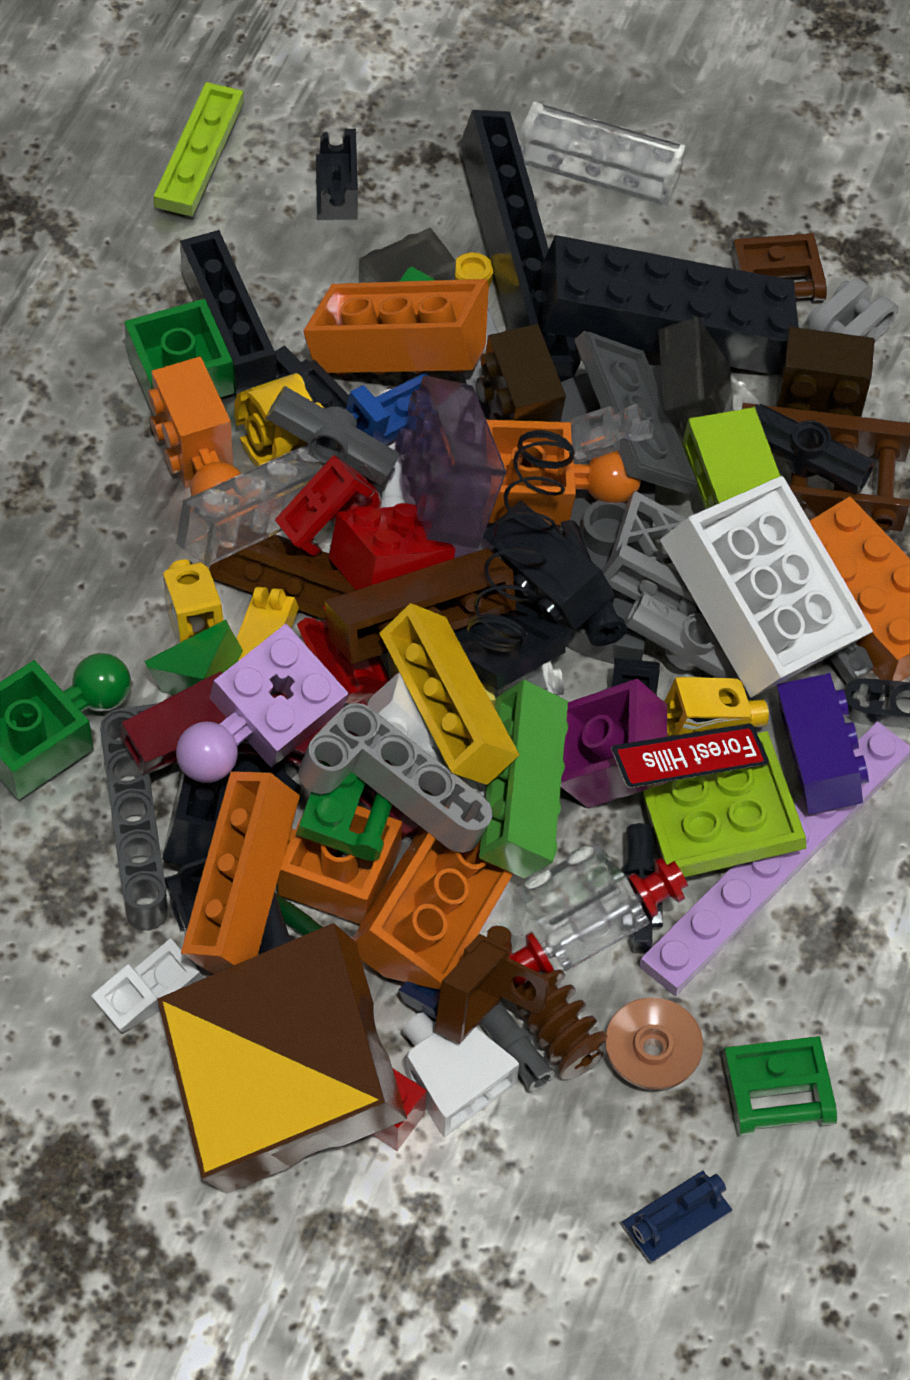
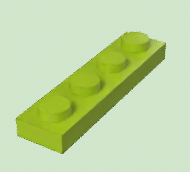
M205 82L153 196L155 208L193 217L244 103L243 90Z

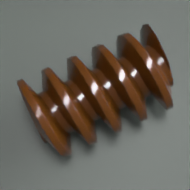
M558 969L550 973H542L549 982L545 1009L540 1014H535L516 1005V1011L523 1019H527L529 1031L533 1034H538L537 1043L542 1049L548 1050L549 1061L553 1065H559V1076L563 1080H568L588 1072L602 1059L604 1053L599 1047L608 1036L604 1031L589 1034V1031L596 1025L597 1019L593 1015L582 1019L578 1018L587 1005L583 1000L568 1003L575 994L576 989L572 984L561 988L557 987L566 976L562 969ZM529 980L516 989L519 994L526 998H534L536 996L535 987Z

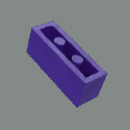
M831 673L777 684L781 717L808 815L862 804L861 784L869 783V776L864 756L855 757L853 751L859 749L855 725L853 722L845 723L844 717L849 716L844 689L835 690Z

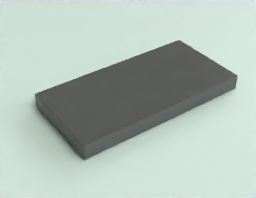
M583 331L574 341L627 475L688 494L697 486V480L644 351L591 332Z

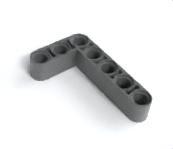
M156 704L110 711L104 716L100 726L125 914L128 922L134 928L142 931L156 929L165 922L168 916L166 886L150 775L142 776L123 742L115 739L120 735L123 721ZM127 775L136 776L135 779L129 781L120 779ZM132 815L142 816V818L137 821L125 820L127 817ZM137 856L149 857V859L141 863L130 861ZM144 897L156 899L147 905L135 903Z

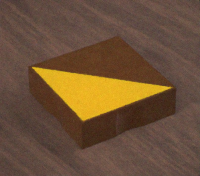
M335 923L157 998L201 1178L226 1194L286 1170L301 1159L317 1151L344 1146L407 1120L389 1055L385 1051L376 1030L373 1010L374 1003L357 944Z

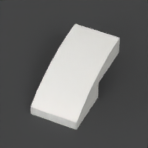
M170 938L136 968L133 969L127 964L91 996L123 1033L160 1011L157 998L195 983L204 977L193 963L181 954V949Z

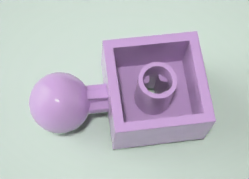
M284 624L214 680L209 698L226 716V719L220 724L205 721L187 728L177 743V762L181 770L189 778L201 783L216 782L226 777L232 771L237 761V746L246 739L272 768L330 721L343 708L349 693L287 624ZM272 691H279L285 694L287 698L282 695L273 698L270 694Z

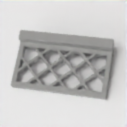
M634 491L628 499L610 559L602 568V572L611 588L634 600L637 599L642 591H645L687 616L693 613H702L679 572L666 566V564L672 563L668 553L660 555L651 538L664 537L687 518ZM637 510L650 516L656 527L645 529L637 515ZM638 541L645 554L631 548L627 543Z

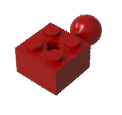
M370 482L366 484L375 490V493L370 498L356 491L339 509L336 516L330 519L334 525L329 559L355 590L454 559L456 548L416 504L399 503L393 507L382 508L380 494Z

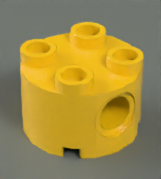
M298 373L238 393L234 402L236 427L244 424L247 435L240 437V440L251 462L264 473L268 471L271 473L313 458L308 451L307 442L266 419L270 407L284 386L312 401L304 381ZM319 402L315 403L323 408V406Z

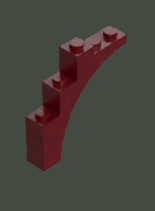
M221 671L122 722L119 737L142 776L177 762V743L187 728L205 721L220 724L226 719V716L209 698L213 682L222 674ZM278 692L272 695L273 698H276L279 695H282L285 698H287V696L282 692ZM365 698L357 702L359 704H364L368 706V703L365 700ZM325 725L282 760L300 766L311 740ZM347 731L353 736L359 737V735L354 733L353 731ZM246 739L237 746L238 755L261 757ZM384 760L386 763L392 766L389 760ZM364 785L359 802L366 809L371 810L377 792L373 788ZM392 805L389 817L402 821V844L415 837L421 826Z

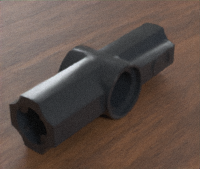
M763 404L755 406L771 452L786 459V464L791 472L801 477L818 475L856 495L861 493L874 469L875 460L831 439L829 430L820 422L814 420L797 422Z

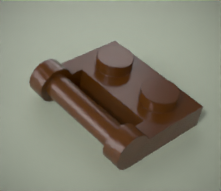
M814 233L733 240L732 253L737 270L778 278L807 276L808 281L794 282L796 299L826 300V279Z

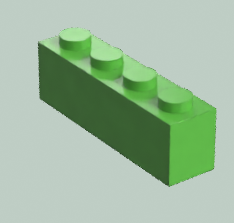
M523 679L496 697L495 710L520 755L486 787L485 799L490 803L492 819L481 837L479 858L525 879L553 863L557 852L556 832L557 820L561 810V802L559 800L561 777L565 768L563 753L565 736L568 731V723L566 721L568 701Z

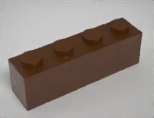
M485 548L325 600L330 641L351 664L387 653L389 651L380 632L410 603L446 617L453 630L468 626L470 619L477 616L474 609L476 596L483 590L492 587L485 577L484 565L494 552L489 548ZM496 556L488 567L491 580L497 586L514 585L513 570ZM501 589L507 592L508 594L515 596L514 589ZM492 590L481 597L478 604L479 613L481 615H501L516 610V602L502 595L497 590Z

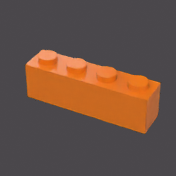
M230 772L181 950L182 955L212 974L253 958L259 952L300 798L299 794L272 773Z

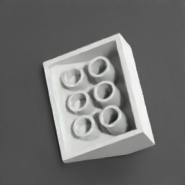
M783 476L688 517L660 539L750 698L789 679L873 632Z

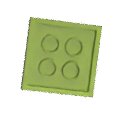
M768 731L757 733L769 759V763L766 765L667 781L666 784L641 791L661 858L667 865L675 861L684 877L807 849L806 835Z

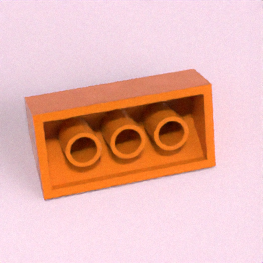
M487 279L331 284L303 330L312 360L315 359L327 373L337 375L353 372L384 374L387 372L407 371L416 374L427 371L461 373L473 370L486 346Z
M420 827L352 938L357 944L361 960L386 978L404 982L408 981L441 990L442 980L463 959L464 949L478 936L513 873L479 858L481 839L471 851L455 852L444 846Z

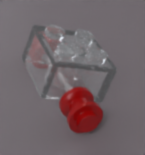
M598 842L591 846L577 848L568 855L567 860L549 870L535 872L527 878L525 884L515 889L543 942L540 945L533 932L525 935L526 946L515 953L511 952L508 958L536 972L541 971L542 973L554 971L548 957L550 960L556 958L566 972L650 924L642 909V905L649 917L653 918L658 915L657 904L668 897L678 903L683 901L685 896L682 889L688 887V883L675 861L667 865L662 858L654 861V873L643 879L635 873L626 878ZM516 976L513 979V985L519 987L528 979Z

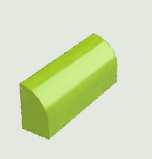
M755 407L688 419L682 445L697 480V487L705 509L780 477Z

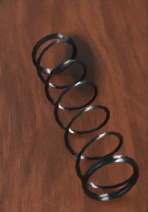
M545 430L529 431L519 438L517 444L518 451L514 456L513 466L520 479L512 482L506 488L503 495L504 504L511 515L503 517L496 523L493 531L495 541L502 551L494 553L485 562V577L492 587L483 590L476 596L474 609L477 616L470 619L467 627L470 637L476 643L495 651L508 652L518 650L525 645L528 634L517 622L510 618L495 614L481 615L478 607L481 597L487 592L497 590L509 599L530 603L536 601L537 596L533 591L517 585L497 586L494 584L488 571L490 562L496 556L506 553L517 562L528 566H543L547 562L542 554L530 549H505L499 541L498 531L500 525L507 519L515 517L522 524L536 530L548 531L556 527L554 520L546 515L534 512L514 513L508 503V494L520 482H524L528 487L546 495L557 496L565 492L564 486L557 480L540 476L523 478L518 470L517 461L519 455L521 454L525 460L533 465L549 469L566 467L572 463L575 455L574 447L566 438ZM534 437L547 438L556 441L534 442L526 446H523V442L525 440ZM537 445L557 446L567 450L569 458L557 462L545 461L534 457L525 449ZM541 480L558 485L561 490L559 492L546 491L532 485L528 481ZM519 516L539 517L551 522L552 525L550 527L537 526L528 523ZM510 552L536 555L542 559V562H529L514 556ZM501 589H517L527 592L533 597L531 599L519 598ZM482 622L490 630L509 639H521V641L505 644L487 640L474 631L473 625ZM487 622H494L508 626L509 628L515 630L520 636L510 635L505 632H502L492 627Z

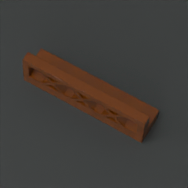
M235 520L216 537L209 570L212 578L251 593H254L256 587H266L269 594L273 588L283 589L286 596L295 597L299 606L298 610L325 620L327 619L323 609L325 600L355 591L353 586L329 559V553L321 551L314 557L302 548L295 546L288 538Z

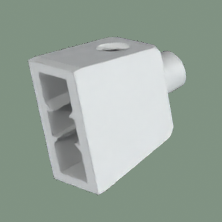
M424 1012L416 1014L404 1025L402 1032L414 1045L405 1055L406 1076L427 1090L426 1110L444 1138L517 1084L519 1063L478 1028L475 1027L459 1044L435 1032V1024Z

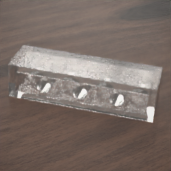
M533 102L518 134L523 159L527 166L668 207L682 174L685 145L537 102Z
M308 444L183 500L176 544L207 567L283 531L275 521L276 517L325 465L321 463L323 458H313L308 451Z

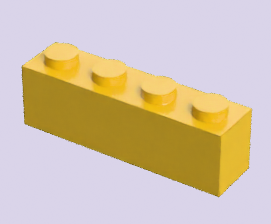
M410 603L380 632V635L451 773L488 785L520 754L447 618Z

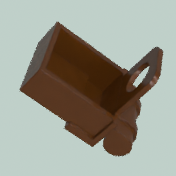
M496 925L489 928L487 937L479 934L464 949L463 959L442 980L435 1032L461 1044L487 1014L500 1003L501 997L535 1014H540L545 1009L549 982L542 974L508 958L512 952V934L508 928ZM521 976L528 979L535 987L536 996L534 998H526L519 994L513 985L514 977Z

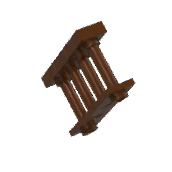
M742 403L741 409L752 408L757 404ZM767 406L797 422L805 420L820 422L829 430L831 439L869 458L878 459L876 495L861 493L856 495L834 484L833 490L808 487V477H801L791 472L789 487L808 520H812L850 496L883 531L903 530L910 507V499L894 498L896 461L906 462L910 448V423Z

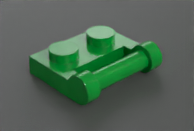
M321 762L322 765L331 767L327 762ZM351 772L330 793H310L296 835L367 861H376L380 858L384 847V842L381 838L393 804L377 792L363 833L357 834L349 831L364 785L370 787Z
M820 1036L724 1047L722 1057L738 1136L752 1135L755 1133V1129L817 1121L820 1126L837 1123V1108ZM805 1091H813L815 1096V1102L752 1109L750 1098Z

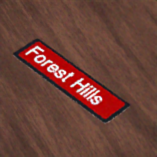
M750 723L613 745L611 747L625 784L629 788L769 763L758 734Z

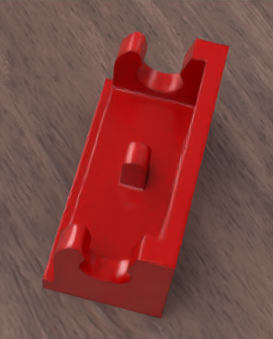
M333 455L276 517L275 521L295 546L316 557L322 551L320 547L312 543L318 532L331 518L336 516L339 509L356 491L370 498L375 493V490L366 484L368 481L361 473Z
M305 617L297 623L306 646L349 693L345 703H357L364 698L367 701L390 681V677L379 655L351 664L330 641L327 619L316 621L315 618Z

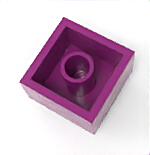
M634 679L568 702L566 719L568 731L565 736L563 753L565 768L561 777V787L587 808H591L667 783L662 782L633 788L627 787L611 750L613 745L667 737V704L640 680Z

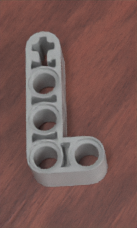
M352 703L343 707L311 740L299 766L298 776L300 782L306 789L318 794L330 793L353 772L444 846L455 852L463 853L474 849L492 819L490 803L458 776L451 773L449 769L373 709L364 704ZM347 731H353L354 733L358 734L359 737L353 736ZM318 760L327 762L331 767L320 764ZM384 760H389L393 762L396 766H391ZM421 789L431 792L434 796L424 793Z

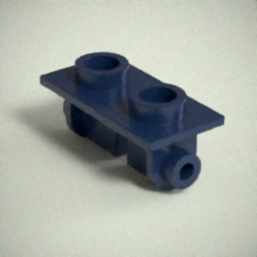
M702 1170L622 1221V1225L650 1264L730 1214L733 1209L721 1195L726 1191L725 1183L718 1174L709 1177Z

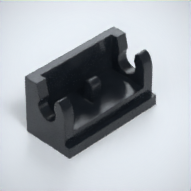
M356 128L344 130L342 136L343 143L340 145L330 144L328 132H324L320 137V154H316L317 220H358Z

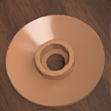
M641 998L624 1005L612 1017L606 1031L608 1037L605 1040V1048L612 1067L626 1081L645 1089H668L683 1083L695 1072L703 1053V1037L694 1017L682 1006L663 998ZM648 1045H654L660 1049L661 1054H647L644 1048Z

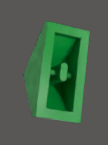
M225 619L144 662L161 691L175 695L219 671L223 674L238 662L243 650Z

